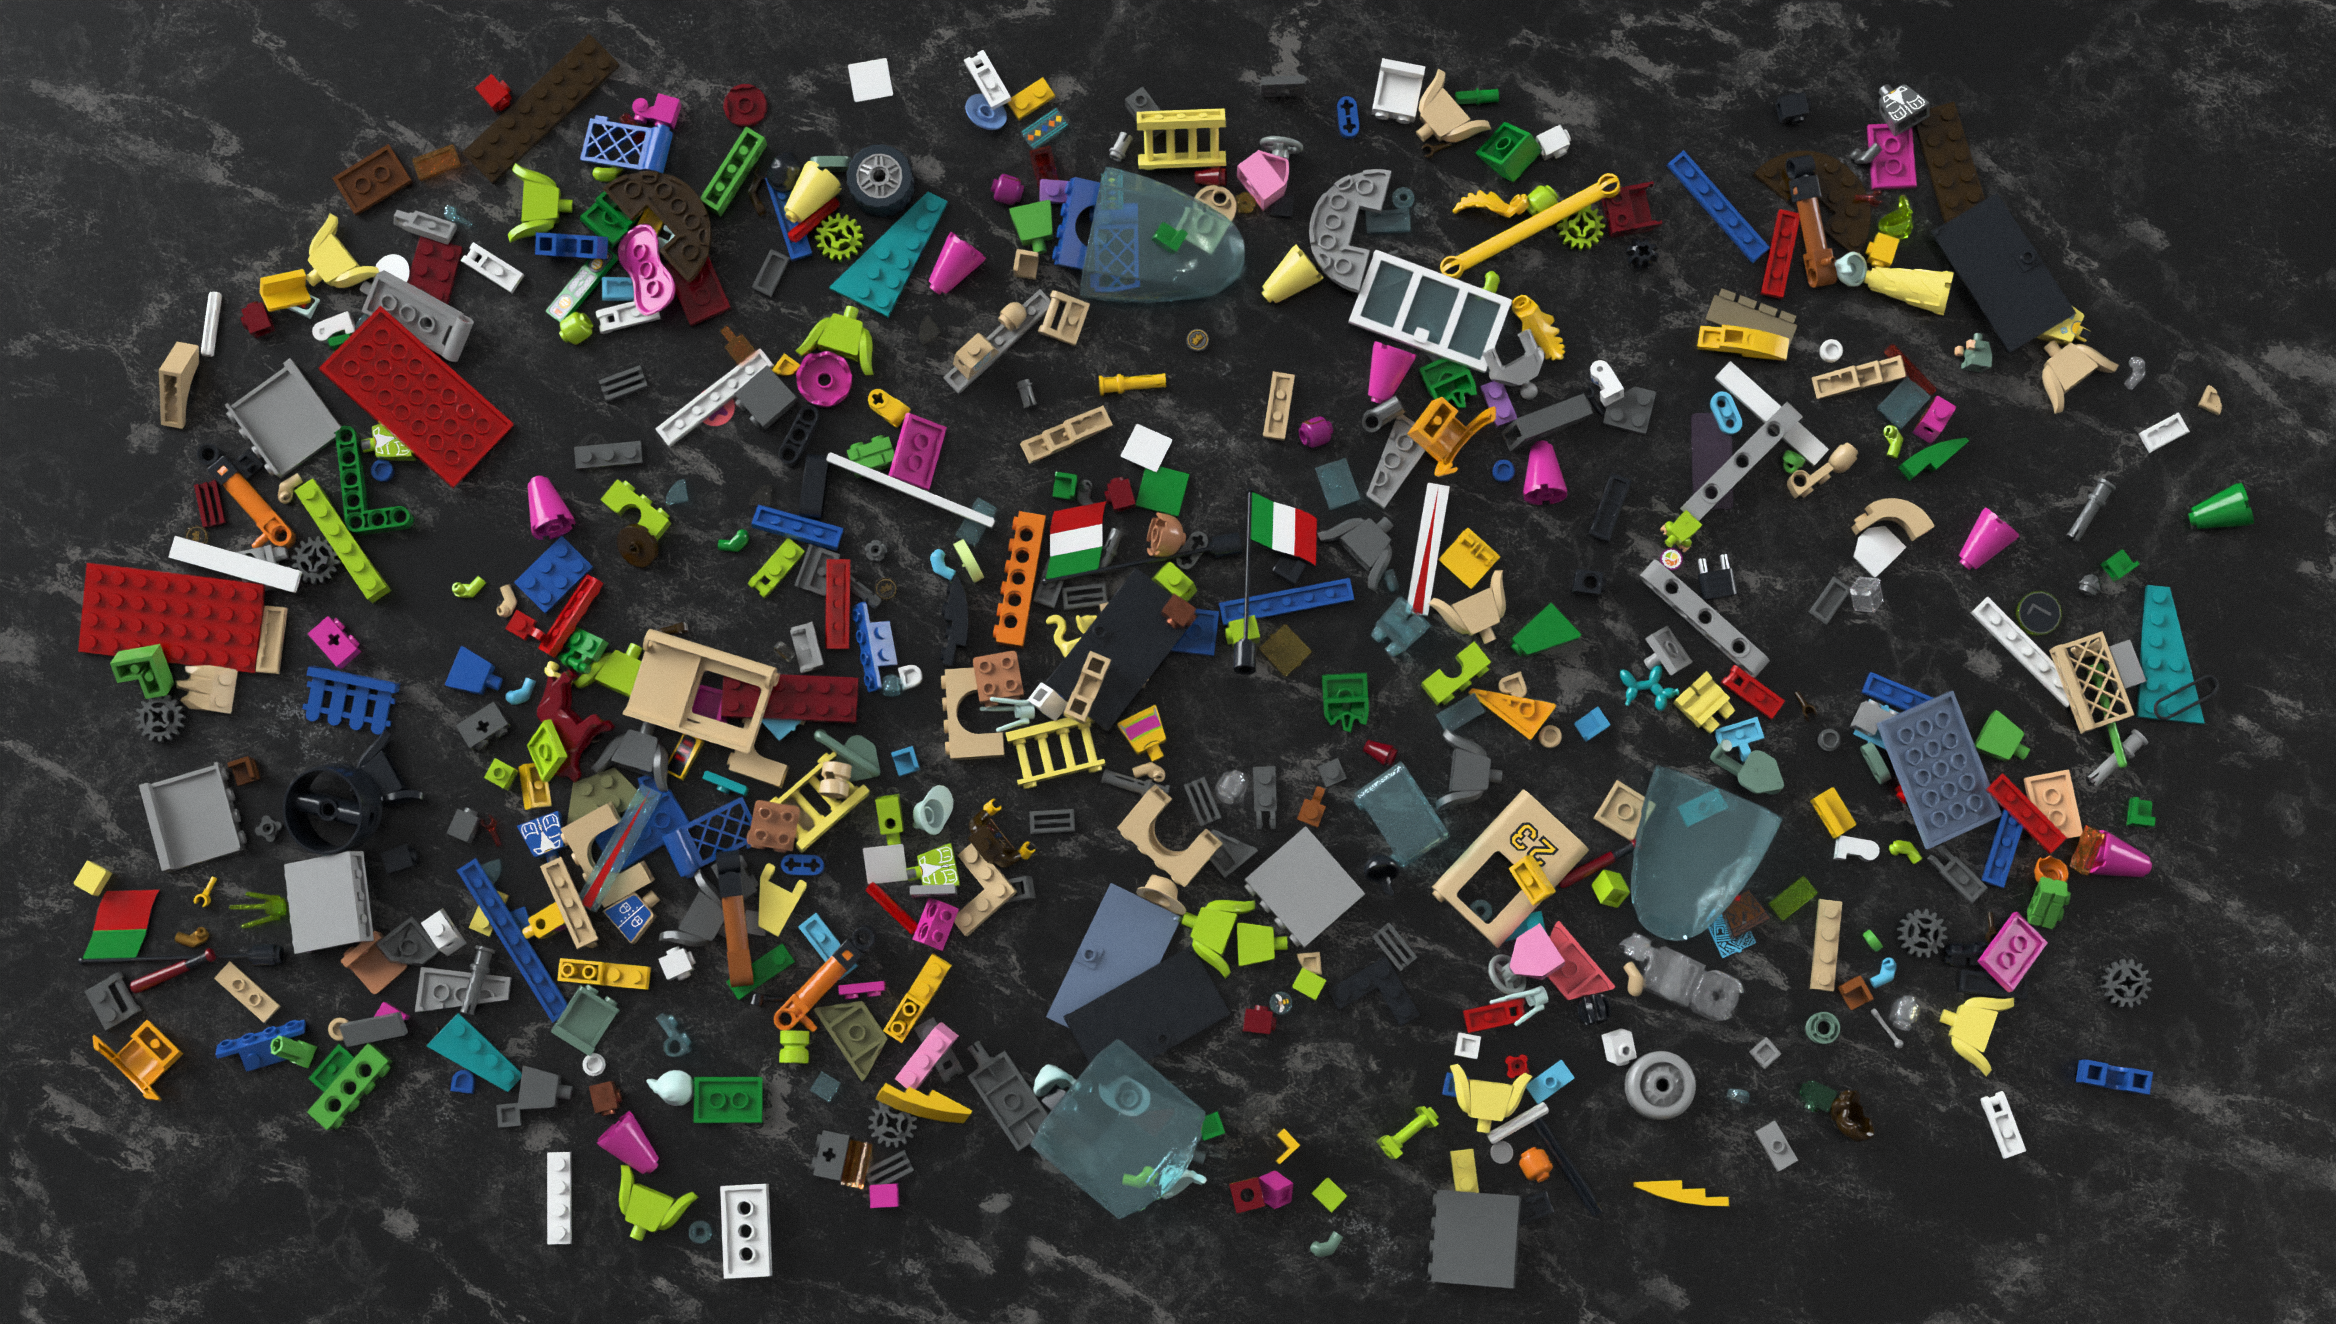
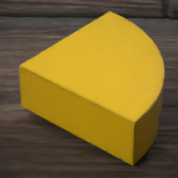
M784 353L772 371L779 376H791L797 373L800 364Z

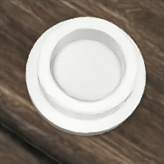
M592 1053L591 1056L587 1055L583 1060V1069L588 1075H600L605 1069V1059L600 1054Z

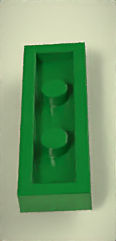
M782 943L752 963L754 985L731 988L730 979L726 982L737 999L741 1000L794 964L795 961Z

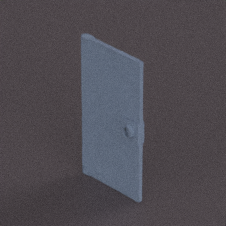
M1110 883L1046 1017L1068 1027L1063 1018L1064 1015L1077 1010L1159 964L1182 917Z

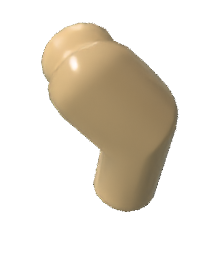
M510 584L500 588L504 597L500 607H497V614L500 617H509L517 605V600Z
M2099 638L2087 648L2098 653L2102 647ZM2072 647L2071 653L2075 655L2074 658L2079 659L2082 650ZM2085 652L2083 658L2091 657L2093 655Z
M1153 762L1132 768L1135 778L1147 775L1156 782H1162L1165 779L1163 768Z

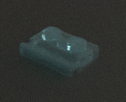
M1908 376L1877 407V410L1881 411L1899 430L1931 398L1928 393L1911 381Z
M1346 458L1315 468L1329 510L1360 500Z

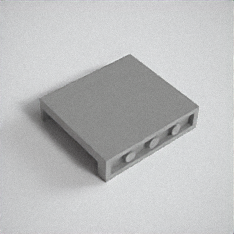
M290 358L283 363L285 366L283 369L231 406L228 403L225 404L229 410L226 413L229 419L234 424L237 422L241 427L239 432L246 441L250 439L254 446L251 448L259 459L263 457L267 462L264 466L270 475L273 476L275 474L280 479L336 439L337 430L342 427L296 363Z
M215 762L213 766L153 784L144 783L139 785L163 872L169 873L246 850L244 845L247 843L246 835L239 827L238 822H241L238 809L234 808L233 801L235 800L233 789L228 786L227 779H229V773L223 764Z
M1306 826L1244 880L1247 883L1244 886L1252 896L1256 894L1262 900L1259 903L1260 906L1267 913L1271 911L1276 916L1275 923L1282 930L1286 928L1290 932L1291 936H1289V939L1296 947L1301 945L1303 948L1365 895L1362 889Z
M347 851L284 864L294 954H309L311 951L357 942L374 941L363 851Z

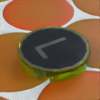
M2035 591L2024 596L2018 603L2016 617L2020 627L2027 633L2035 636L2046 635L2054 631L2060 624L2062 617L2061 606L2058 600L2051 594Z

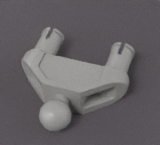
M1527 329L1517 334L1526 351L1523 356L1506 365H1502L1495 348L1487 350L1482 355L1490 369L1489 377L1492 381L1511 387L1521 385V396L1531 400L1537 395L1538 390L1536 385L1530 383L1529 380L1538 376L1545 354L1542 347L1537 346L1531 329Z

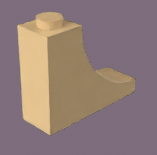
M176 342L159 369L161 425L183 429L186 424V406L189 389L194 373L199 365L198 345Z

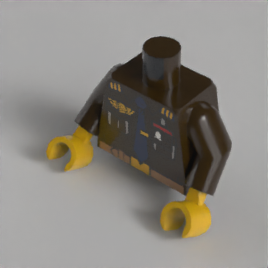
M992 799L970 820L969 829L971 834L968 839L987 863L1007 868L1022 858L1029 859L1035 852V849L1032 851L1028 850L1027 847L1030 842L1027 841L1018 851L1015 850L991 818H989V816L994 815L1001 809V805L998 808L993 806L992 802L996 799Z

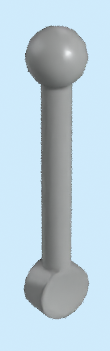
M1875 1008L1871 1010L1872 1015L1877 1018L1894 1040L1895 1047L1902 1048L1903 1041L1895 1036Z

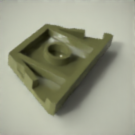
M614 767L573 783L567 825L611 801L618 814H622L640 807L644 800L643 806L649 804V800Z
M863 1001L814 1008L813 1010L863 1082L887 1042V1036Z

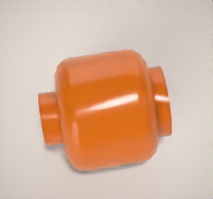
M1533 1147L1521 1154L1522 1158L1519 1161V1165L1528 1180H1537L1539 1183L1550 1177L1548 1173L1552 1170L1553 1165L1543 1149Z

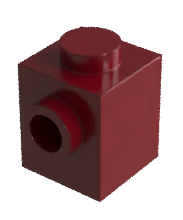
M251 302L247 304L246 308L241 309L243 313L241 322L245 330L248 329L254 338L276 331L270 313L263 302Z
M1118 477L1110 480L1111 483L1107 484L1108 490L1104 491L1107 504L1112 503L1114 513L1136 508L1129 479Z
M1255 1005V1009L1246 1008L1243 1032L1270 1035L1271 1030L1275 1031L1277 1017H1272L1273 1012L1268 1011L1269 1007Z

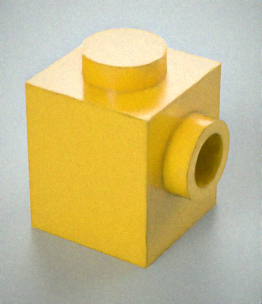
M1878 233L1874 241L1869 242L1865 253L1869 255L1867 262L1871 263V266L1874 268H1889L1900 239Z

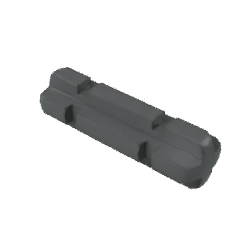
M850 575L851 591L863 601H867L868 605L876 609L882 601L881 598L876 594L873 595L872 591L859 581L856 582V579Z

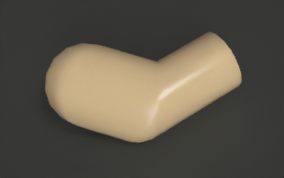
M298 473L280 483L278 500L281 503L288 504L292 500L294 488L303 483Z
M1629 962L1623 968L1629 976L1628 992L1636 997L1642 993L1644 978L1634 963Z

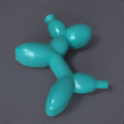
M1661 665L1655 666L1651 670L1649 680L1637 682L1629 671H1620V678L1628 687L1626 691V706H1629L1631 701L1636 698L1639 690L1650 689L1657 696L1655 699L1656 709L1663 711L1667 706V699H1671L1675 695L1679 696L1678 688L1674 690L1669 687L1663 689L1658 683L1662 675Z

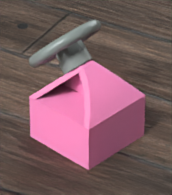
M1280 136L1264 137L1261 139L1260 145L1264 149L1272 151V154L1258 150L1237 166L1238 180L1263 211L1285 194L1289 176V154H1296L1303 150L1302 143L1295 139Z
M1539 923L1516 939L1512 957L1499 954L1491 959L1489 975L1493 984L1501 992L1511 995L1524 991L1526 977L1543 980L1565 966V961ZM1505 961L1507 964L1502 967L1498 962ZM1496 971L1501 974L1502 978L1505 980L1506 986L1500 982L1496 975ZM1519 978V986L1514 989L1513 981Z

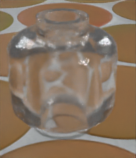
M1233 770L1232 772L1226 771L1221 775L1215 786V791L1220 801L1229 805L1241 801L1248 788L1244 774Z
M1903 996V998L1894 1000L1889 1019L1895 1028L1909 1031L1918 1025L1922 1007L1916 1002L1914 997Z

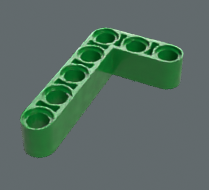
M350 426L340 427L336 432V444L346 527L356 535H368L410 528L414 522V517L410 511L402 506L368 510L360 436ZM352 433V439L349 442H344L343 437L345 434ZM354 454L355 460L350 464H346L347 456ZM351 476H357V482L354 485L348 484ZM359 497V505L351 507V500ZM406 513V520L398 523V515ZM384 516L383 524L376 526V518ZM362 519L361 527L354 529V521Z

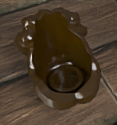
M1845 1090L1839 1094V1098L1833 1101L1830 1112L1831 1118L1836 1121L1838 1129L1855 1142L1873 1138L1872 1120L1863 1114V1107L1859 1102L1861 1097L1859 1092L1856 1090Z

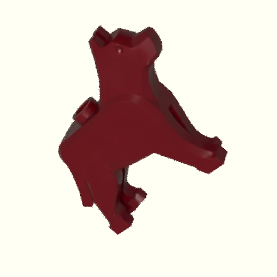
M572 668L564 671L558 679L555 676H548L546 689L536 712L541 723L544 720H552L568 756L554 775L562 778L568 777L575 783L581 776L579 759L583 750L588 747L596 735L604 731H612L615 726L610 720L603 721L597 714L590 715L585 720H582L570 708L572 704L571 683L579 677Z

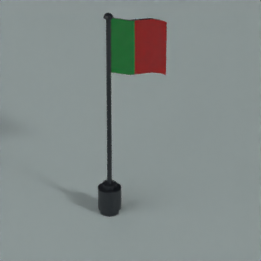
M161 890L106 891L98 908L91 940L84 956L80 957L78 962L80 965H84V963L189 960L198 955L137 957L147 935L153 905ZM254 944L252 949H249L248 954H220L215 956L216 959L249 958V962L253 963L254 967H272L283 963L284 950L282 946H277V944Z

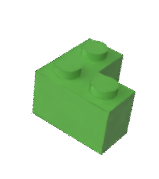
M160 644L118 651L110 662L117 683L138 679L146 699L166 696L175 684Z

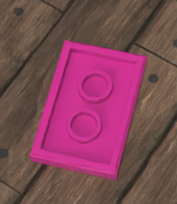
M1887 124L1868 125V148L1875 142L1883 148L1870 162L1872 190L1916 188L1912 127L1895 137Z
M906 413L888 476L920 489L929 490L947 427L911 413Z
M2014 912L1977 962L2007 992H2012L2048 942L2018 912Z

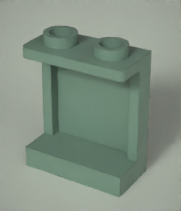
M589 984L586 987L579 986L551 1029V1032L588 1056H591L595 1050L594 1047L620 1010L616 1007L618 1004L616 1001L608 996L605 999L597 995L599 991Z

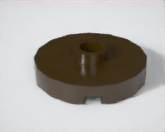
M630 524L623 528L617 536V547L622 557L628 563L636 567H645L656 559L659 546L655 536H651L648 532L649 529L640 524Z

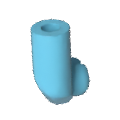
M937 549L930 556L933 571L951 581L956 571L945 566V553Z
M525 678L521 689L507 692V702L512 705H518L528 701L536 681Z
M1885 958L1880 974L1870 978L1874 989L1894 979L1896 972L1894 959Z

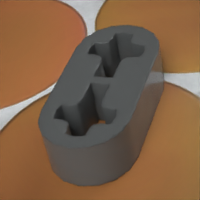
M1200 531L1192 533L1179 553L1193 550V538H1203L1202 543L1204 545H1198L1196 549L1207 547V535ZM1203 553L1191 555L1190 561L1192 563H1186L1185 566L1182 565L1181 557L1176 558V564L1181 570L1189 571L1196 565Z

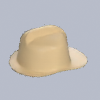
M1152 875L1145 887H1140L1136 891L1139 897L1175 914L1183 915L1186 913V908L1177 900L1178 889L1176 885L1168 878Z

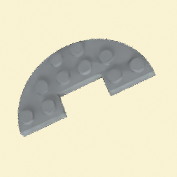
M1363 170L1362 173L1352 176L1349 174L1341 178L1326 193L1322 194L1311 216L1309 226L1310 245L1318 266L1333 282L1356 293L1360 292L1370 250L1350 246L1359 209L1381 214L1392 174L1390 170Z

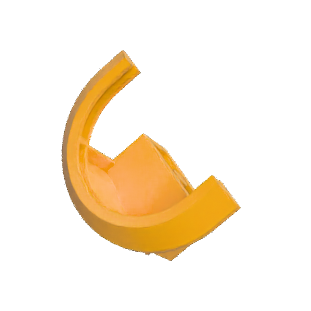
M1443 397L1431 401L1407 435L1438 461L1435 469L1437 477L1452 474L1458 470L1457 467H1451L1453 466L1452 461L1460 449L1478 430L1494 422L1496 419L1495 406L1486 409L1467 426H1464L1454 417L1458 410Z
M146 1020L131 1035L133 1039L118 1053L114 1052L100 1038L95 1035L93 1036L94 1048L127 1076L143 1093L146 1099L162 1100L151 1088V1085L183 1053L152 1022Z

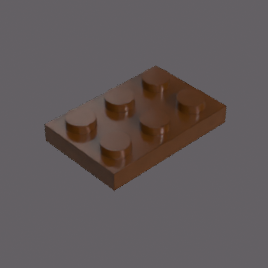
M389 144L332 178L355 216L412 183V180Z

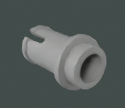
M1120 132L1114 147L1109 150V156L1119 162L1125 159V152L1133 140L1132 136L1128 135L1123 142L1127 135L1125 132Z

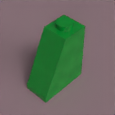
M1550 603L1516 634L1510 642L1513 644L1511 648L1515 653L1526 658L1574 642L1582 634Z

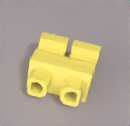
M1707 671L1673 703L1698 728L1702 726L1710 734L1720 726L1712 717L1717 711L1725 720L1735 712V709L1729 703L1730 697L1713 681Z

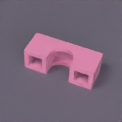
M940 1022L934 1027L895 1079L905 1088L918 1089L930 1074L934 1065L959 1036L944 1023Z

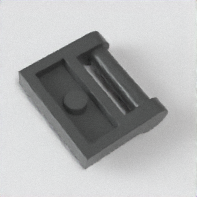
M121 971L84 991L105 1031L111 1030L142 1012L140 1006L136 1005L123 981L124 976ZM116 985L128 1008L126 1012H123L110 986Z

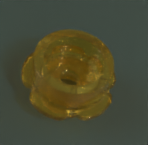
M1242 192L1241 195L1235 197L1236 210L1240 213H1250L1253 210V206L1256 205L1255 198L1248 192Z

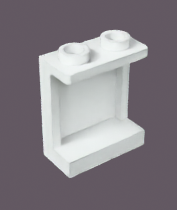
M1382 58L1371 114L1382 120L1393 118L1403 124L1414 123L1425 66Z

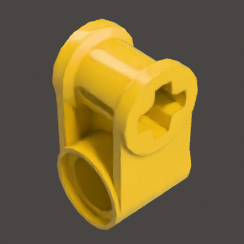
M881 389L872 390L868 396L870 408L897 428L905 419L906 413H909L911 410L904 403ZM881 396L883 403H877L875 405L873 398H879Z

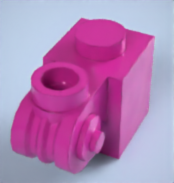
M658 93L655 105L649 107L645 99H636L632 105L635 113L634 121L641 124H646L649 121L653 122L655 127L661 124L674 129L682 104L679 99Z

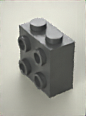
M768 365L734 393L737 399L735 404L742 412L747 410L751 414L749 418L757 428L761 426L764 430L768 429L798 402L796 396Z

